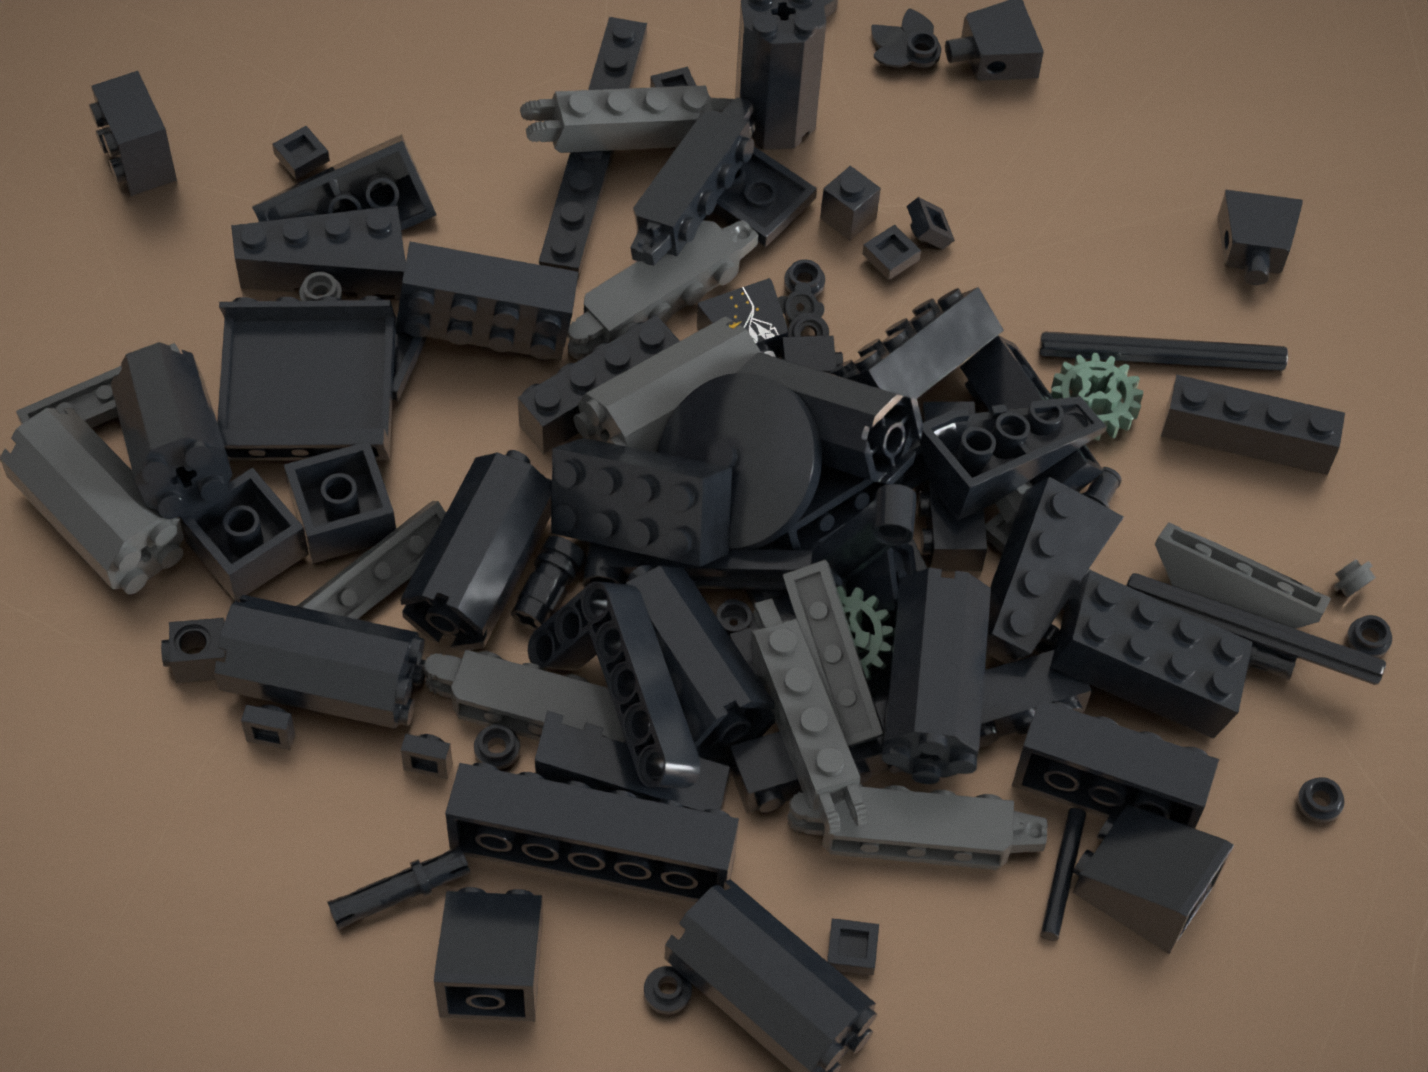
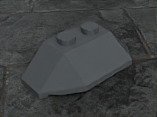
M1168 522L1155 542L1156 549L1172 586L1294 629L1319 622L1331 600L1330 597L1319 592L1317 593L1312 588L1193 532L1184 531L1181 527Z

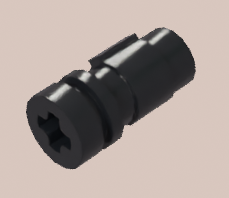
M549 536L540 550L541 553L534 561L535 570L529 575L511 611V616L514 620L531 630H536L552 614L558 611L568 593L566 585H571L574 582L576 573L580 571L586 560L584 551L578 545L563 537Z

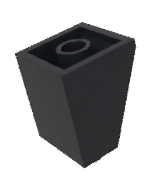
M1127 804L1119 818L1111 814L1097 835V838L1102 842L1095 853L1087 849L1081 856L1073 870V873L1079 876L1073 893L1170 954L1215 886L1234 844L1220 837Z
M464 887L458 891H446L434 973V987L439 1017L536 1022L543 925L542 895H534L532 892L523 889L509 890L506 894L486 893L483 889L476 887Z

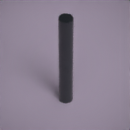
M1070 808L1067 814L1040 933L1041 937L1047 940H1058L1073 870L1087 815L1084 810L1079 808Z

